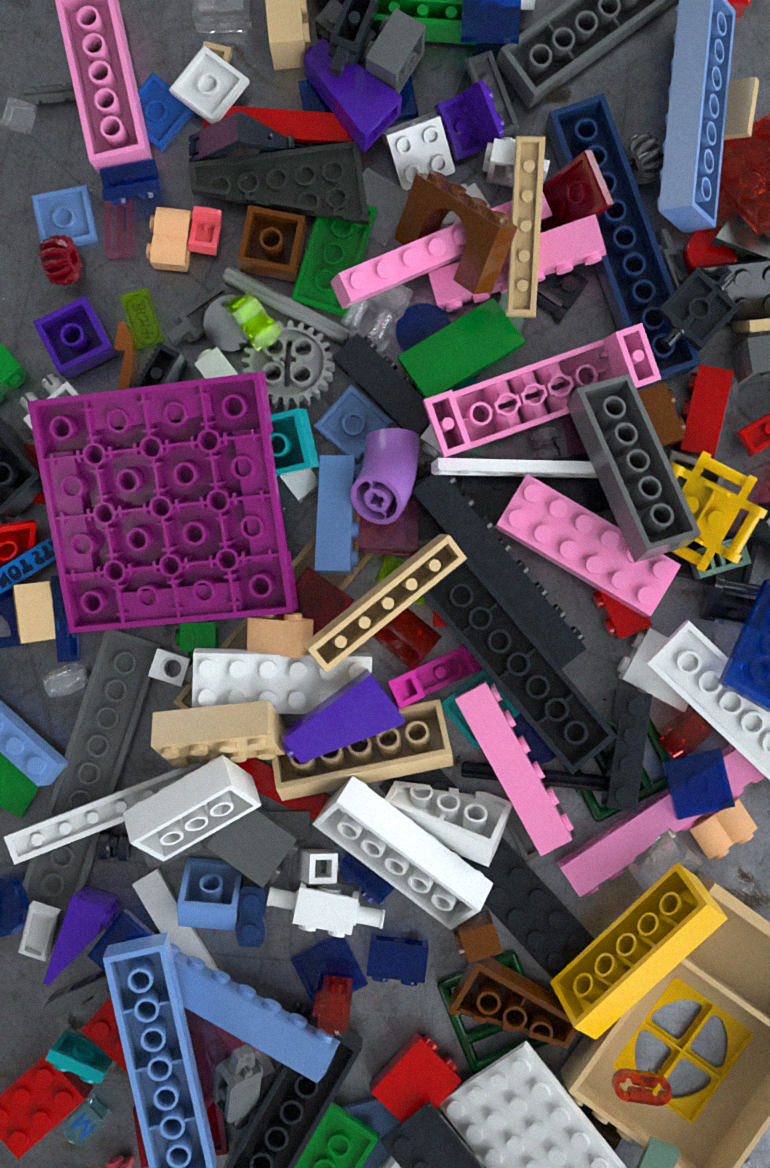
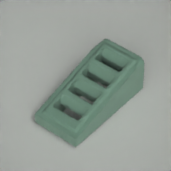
M734 538L722 541L721 544L729 548ZM746 543L740 552L742 560H739L738 563L730 561L731 563L726 564L725 558L717 553L720 566L716 567L714 558H712L709 564L710 569L705 570L703 573L696 569L697 565L690 562L694 578L700 579L750 564L751 560ZM707 547L698 548L694 551L703 554L706 552Z

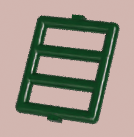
M650 717L647 737L667 775L651 782L643 766L640 781L641 788L639 789L637 803L674 785L681 779L666 748L669 745L664 735H659ZM613 718L606 721L610 728H612ZM602 749L594 756V759L605 777L607 757ZM579 769L575 773H582V771ZM575 789L576 792H580L596 822H602L623 811L607 807L600 808L592 790Z
M511 951L494 958V960L505 966L509 965L510 969L526 977L518 955L515 952ZM465 970L442 979L437 983V988L447 1013L449 998L452 994L450 989L457 986ZM448 1013L471 1072L475 1074L525 1041L529 1043L533 1050L549 1044L530 1038L478 1059L473 1043L504 1031L502 1026L489 1023L467 1032L461 1017L464 1015L459 1014L456 1016Z

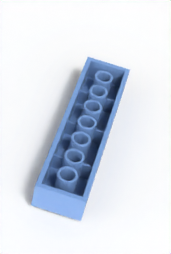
M679 0V4L676 6L677 27L673 34L675 48L674 58H672L670 64L672 79L671 85L668 88L669 109L665 116L667 130L666 140L663 141L662 146L664 161L663 167L660 170L661 191L657 198V207L659 212L683 233L716 228L736 11L727 0Z
M168 932L108 945L103 956V962L149 1168H216L217 1157Z

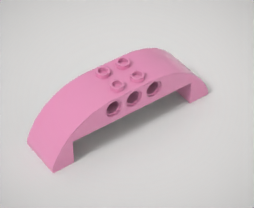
M640 323L617 331L597 342L455 392L449 390L424 399L423 404L441 454L445 458L570 414L566 404L576 388L630 374L637 389L660 380L661 376L643 324Z

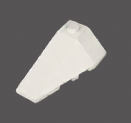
M394 781L385 797L394 808L411 818L415 824L428 834L435 836L440 843L460 856L489 867L497 850L513 806L510 801L487 792L476 791L475 794L459 793V789L450 787L449 791L435 790L430 785Z

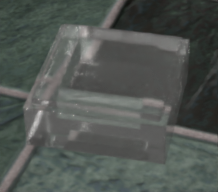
M8 97L0 124L4 128L30 135L38 108L35 104Z

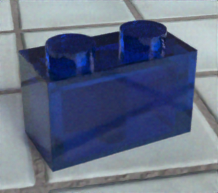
M371 934L366 976L372 977V980L377 982H388L389 979L401 980L400 983L407 986H417L418 983H425L429 951L428 941Z

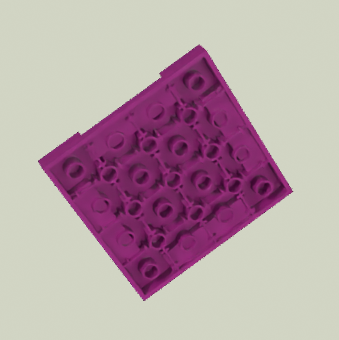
M265 371L27 402L69 633L293 613L298 608L291 552L287 550L270 434L273 432Z

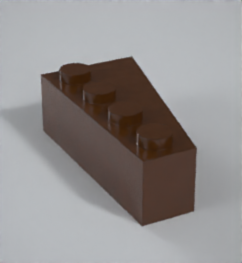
M491 957L470 963L449 998L448 1013L472 1017L473 1021L483 1024L485 1022L502 1026L503 1030L514 1032V1030L529 1034L530 1038L564 1048L569 1047L578 1032L569 1020L557 995Z

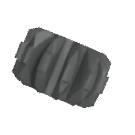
M649 132L635 134L628 138V141L624 142L623 148L636 184L642 183L645 185L646 183L653 182L660 176V170L663 167L664 161L663 148L659 146L658 138H652Z

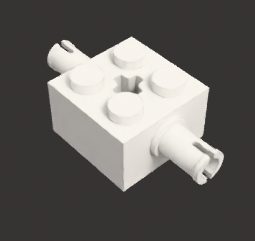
M302 881L299 890L296 892L270 887L267 906L293 910V924H298L299 929L305 931H316V928L328 930L327 933L335 937H345V934L351 935L353 925L356 926V923L382 929L386 911L384 909L380 910L361 906L360 902H358L360 887L341 883L307 884Z

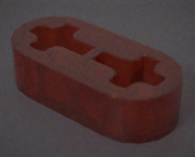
M622 1068L617 1070L612 1077V1087L621 1100L652 1106H663L671 1100L672 1088L667 1079L659 1073ZM626 1078H629L632 1084L638 1087L628 1086L627 1091H624L620 1083H625ZM657 1083H660L664 1090L658 1091L657 1096H654L650 1089L645 1088H655Z

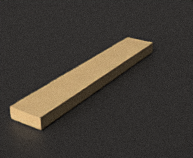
M516 136L511 223L518 228L510 246L506 317L536 318L545 137Z

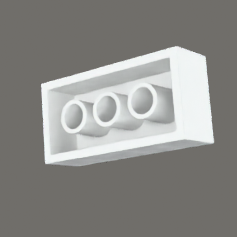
M221 755L211 759L206 765L194 772L187 773L182 779L170 786L160 789L158 793L146 800L136 803L134 807L123 812L130 844L164 862L260 807L261 801L253 777L227 757Z

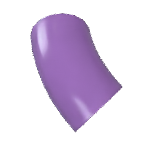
M386 428L370 432L366 436L363 464L351 488L350 496L354 508L367 521L375 524L392 523L397 520L406 507L412 494L418 469L420 436L416 432L400 428Z

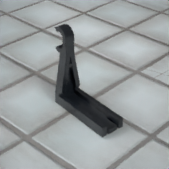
M237 111L189 136V142H191L189 144V156H192L189 158V162L213 160L241 146L269 151H283L313 147V143H307L306 145L295 144L294 136L285 137L251 116Z

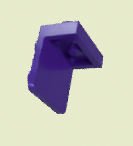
M483 80L474 83L462 94L434 106L437 115L441 117L444 132L456 162L486 149L488 142L494 143L495 138L501 139L505 135L504 122L494 107L492 91Z

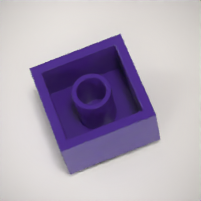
M85 296L33 322L58 373L66 380L118 355L94 306Z

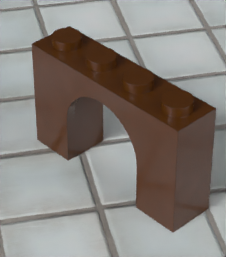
M430 170L429 173H416L394 239L402 245H406L440 230L446 215L453 211L462 221L466 235L465 249L453 280L473 294L492 292L518 227L508 221L509 217L506 214L486 207V201L477 197H471L466 194L464 187L446 181L444 174L434 170Z

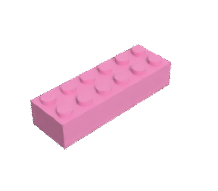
M55 0L89 162L98 174L152 162L153 158L119 0Z
M526 474L494 527L643 617L653 614L681 567L679 563L664 554L634 563L620 528L529 474Z

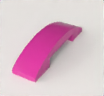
M462 646L386 683L398 709H401L432 692L482 669Z

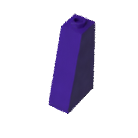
M322 38L315 46L309 47L304 55L305 77L358 147L366 152L401 115L402 96L358 64L353 66L346 64L340 79L329 75V67L333 58L328 56L329 42Z
M367 668L282 732L284 742L281 746L290 758L296 756L299 762L303 763L398 727L405 723L406 720Z

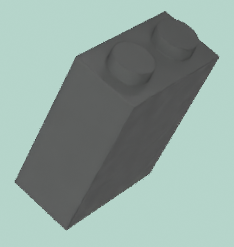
M258 807L216 831L206 847L263 888L268 881L272 884L275 882L283 870L279 867L285 857L290 860L300 845L296 843L299 838L298 834L267 813L262 807Z

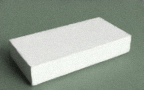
M32 901L28 909L18 953L46 962L50 954L61 909Z

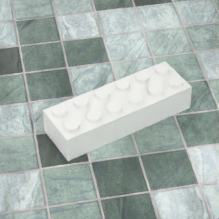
M194 648L192 708L269 700L279 714H307L367 668L372 673V656L369 652H352L326 673L318 666L310 654L300 658H293L277 654L247 651V649Z
M354 776L327 800L312 824L450 930L481 911L493 885L480 871L467 864L457 853L450 851L435 836L428 834L415 824L411 818L402 814L388 800L381 798L368 788L364 782Z

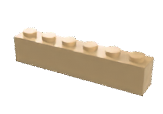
M439 534L303 644V647L318 666L327 673L467 559L450 535Z

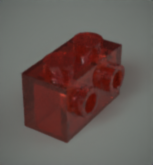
M406 608L372 637L414 671L442 636L409 608Z
M324 975L322 990H316L313 1017L318 1018V1029H323L327 1034L332 1035L341 1034V1031H348L353 978Z

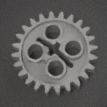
M289 320L287 327H283L281 321H278L277 329H273L268 324L266 325V334L258 330V340L249 339L251 348H244V354L247 358L242 359V365L245 368L242 370L243 374L265 371L268 399L272 400L273 408L276 409L279 403H283L284 409L288 410L290 403H294L297 409L300 408L301 401L310 406L311 396L319 400L321 399L319 390L328 391V384L326 382L333 381V374L331 372L335 371V363L331 362L333 361L334 353L329 351V342L323 343L324 337L322 333L314 336L315 329L313 326L306 331L304 330V322H301L296 328L293 327L292 320ZM292 343L290 386L285 387L287 344ZM272 349L281 350L278 354L269 353ZM301 350H308L310 352L307 355L298 354ZM274 374L280 376L277 380L273 381L267 379L268 376ZM299 376L308 377V380L303 382L295 379Z

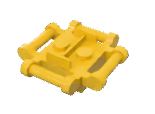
M705 451L700 455L692 471L670 461L676 479L679 476L687 479L682 492L701 532V535L694 541L707 547L704 555L688 547L671 552L697 565L696 569L703 573L715 553L734 563H738L742 557L740 552L756 524L768 512L762 507L746 500L758 478L752 475L746 476L712 459V455ZM704 469H707L742 487L737 495L701 476ZM741 508H743L749 514L728 548L721 543Z

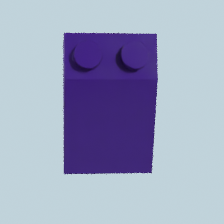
M85 885L71 897L43 984L50 985L103 929H108L110 923L116 920L120 905L116 904L119 895Z

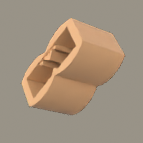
M157 207L155 215H151L149 228L150 232L153 233L152 243H147L146 258L150 260L154 269L188 272L190 261L188 241L192 225L191 210Z
M728 798L719 803L720 807L718 810L710 815H701L695 819L696 824L688 829L693 840L707 859L714 858V860L724 857L729 852L728 848L736 842L743 844L749 841L754 836L753 832L758 829L739 798Z

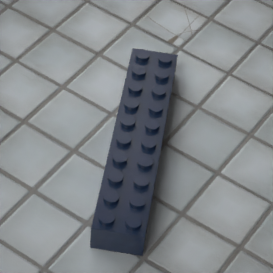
M604 93L550 111L545 127L560 169L564 168L583 151L592 150L614 202L612 206L596 217L607 255L601 256L602 260L594 263L618 331L640 323L643 324L661 376L660 380L648 385L692 371L700 364L695 348L681 337L671 349H667L665 346L672 338L664 345L661 343V340L672 329L656 311L675 290Z

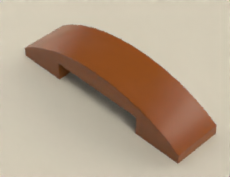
M119 321L114 350L124 357L117 390L135 388L134 384L137 383L138 353L135 339L129 326L125 322Z

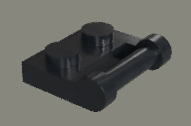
M574 270L561 275H557L556 272L545 275V279L538 283L562 299L564 303L559 306L537 291L536 304L553 315L552 319L560 323L589 281Z
M714 574L711 587L700 610V618L757 630L770 604V584L763 583L761 586L725 579L724 575ZM722 590H726L746 595L757 596L758 599L754 600L734 595L723 594L721 592Z

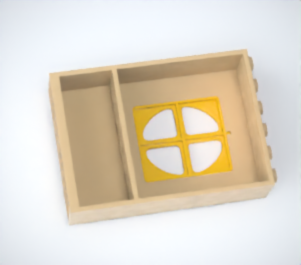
M699 872L697 877L728 919L596 1040L585 1034L560 1069V1073L564 1080L563 1085L567 1088L568 1094L577 1105L581 1107L583 1104L587 1105L593 1110L592 1114L603 1124L608 1122L617 1127L616 1131L621 1137L630 1143L632 1140H635L641 1145L642 1151H644L650 1136L679 1147L680 1156L674 1168H740L770 1126V922ZM680 1000H692L700 1003V1012L681 1038L673 1037L651 1020V1016L655 1011L669 1003ZM711 1016H718L726 1030L727 1051L724 1062L720 1067L713 1066L691 1049V1044ZM643 1030L650 1032L671 1048L670 1055L649 1082L644 1081L639 1076L635 1064V1045L639 1033ZM682 1059L688 1060L711 1078L710 1083L706 1087L688 1096L667 1097L660 1092L662 1085Z

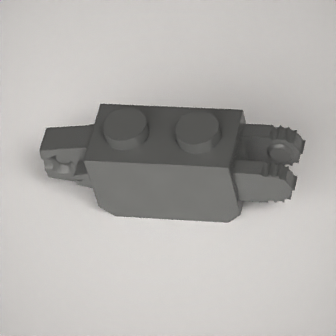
M248 1043L243 1045L242 1048L233 1050L231 1057L220 1062L215 1068L212 1100L217 1104L226 1121L232 1123L235 1130H240L249 1123L251 1113L258 1109L259 1095L261 1094L260 1086L263 1068L259 1060L255 1058V1053Z

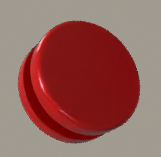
M716 225V228L695 231L685 243L682 255L689 275L693 273L696 266L737 262L739 255L734 254L735 249L724 245L720 248L710 245L721 230V226Z

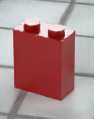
M418 1032L369 1083L371 1093L400 1122L408 1115L411 1116L423 1106V1102L426 1100H430L438 1108L462 1082L458 1074L460 1067L448 1055L444 1059L437 1052L440 1047L430 1036L426 1035L423 1038Z

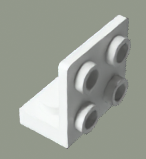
M431 112L390 127L382 134L383 142L390 148L403 191L411 189L416 173H429L430 170H434L447 176L455 172L441 117L436 113Z

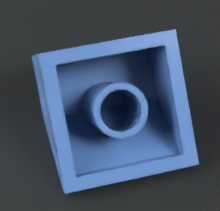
M187 857L177 902L178 926L236 931L239 918L238 898L242 889L243 873L225 860Z

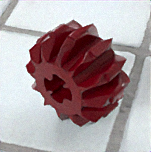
M55 235L44 239L43 243H40L39 248L41 252L39 257L41 259V266L44 269V275L48 277L50 283L56 285L63 284L64 286L78 281L82 275V263L80 262L81 255L78 254L77 246L74 245L73 240L65 235Z

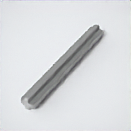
M231 266L225 269L222 278L227 284L300 323L304 322V325L309 328L313 326L316 332L322 333L341 345H344L350 335L348 329Z

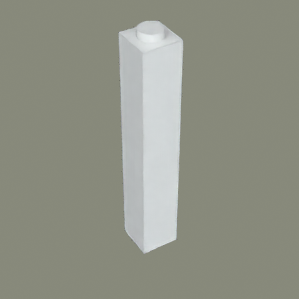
M215 347L213 350L209 348L203 351L197 357L198 361L194 363L205 379L238 374L218 347ZM311 469L280 476L299 503L318 490L319 479Z

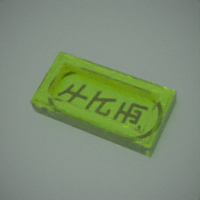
M148 288L121 295L120 298L136 349L141 351L157 346L156 343L164 344V337Z

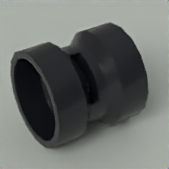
M101 831L98 842V859L109 860L110 858H117L119 861L129 862L133 845L130 844L128 833L114 834L112 831Z

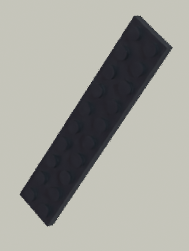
M441 768L386 779L379 785V788L386 795L394 781L430 785L432 789L449 791V787L459 789ZM501 837L489 867L460 856L462 860L480 871L484 877L493 883L484 904L552 979L595 940L503 837Z

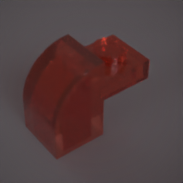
M689 704L685 712H682L681 715L666 725L657 742L679 761L698 748L715 728Z

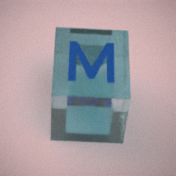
M92 1092L67 1117L61 1129L64 1131L65 1138L70 1143L76 1144L82 1149L107 1124L113 1112Z

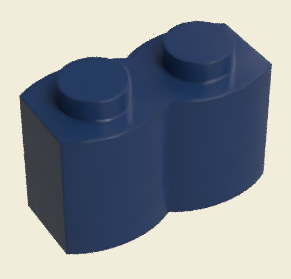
M246 880L239 893L238 911L241 917L236 928V938L240 947L260 948L264 942L269 927L266 912L270 891L268 883L262 888L254 881Z

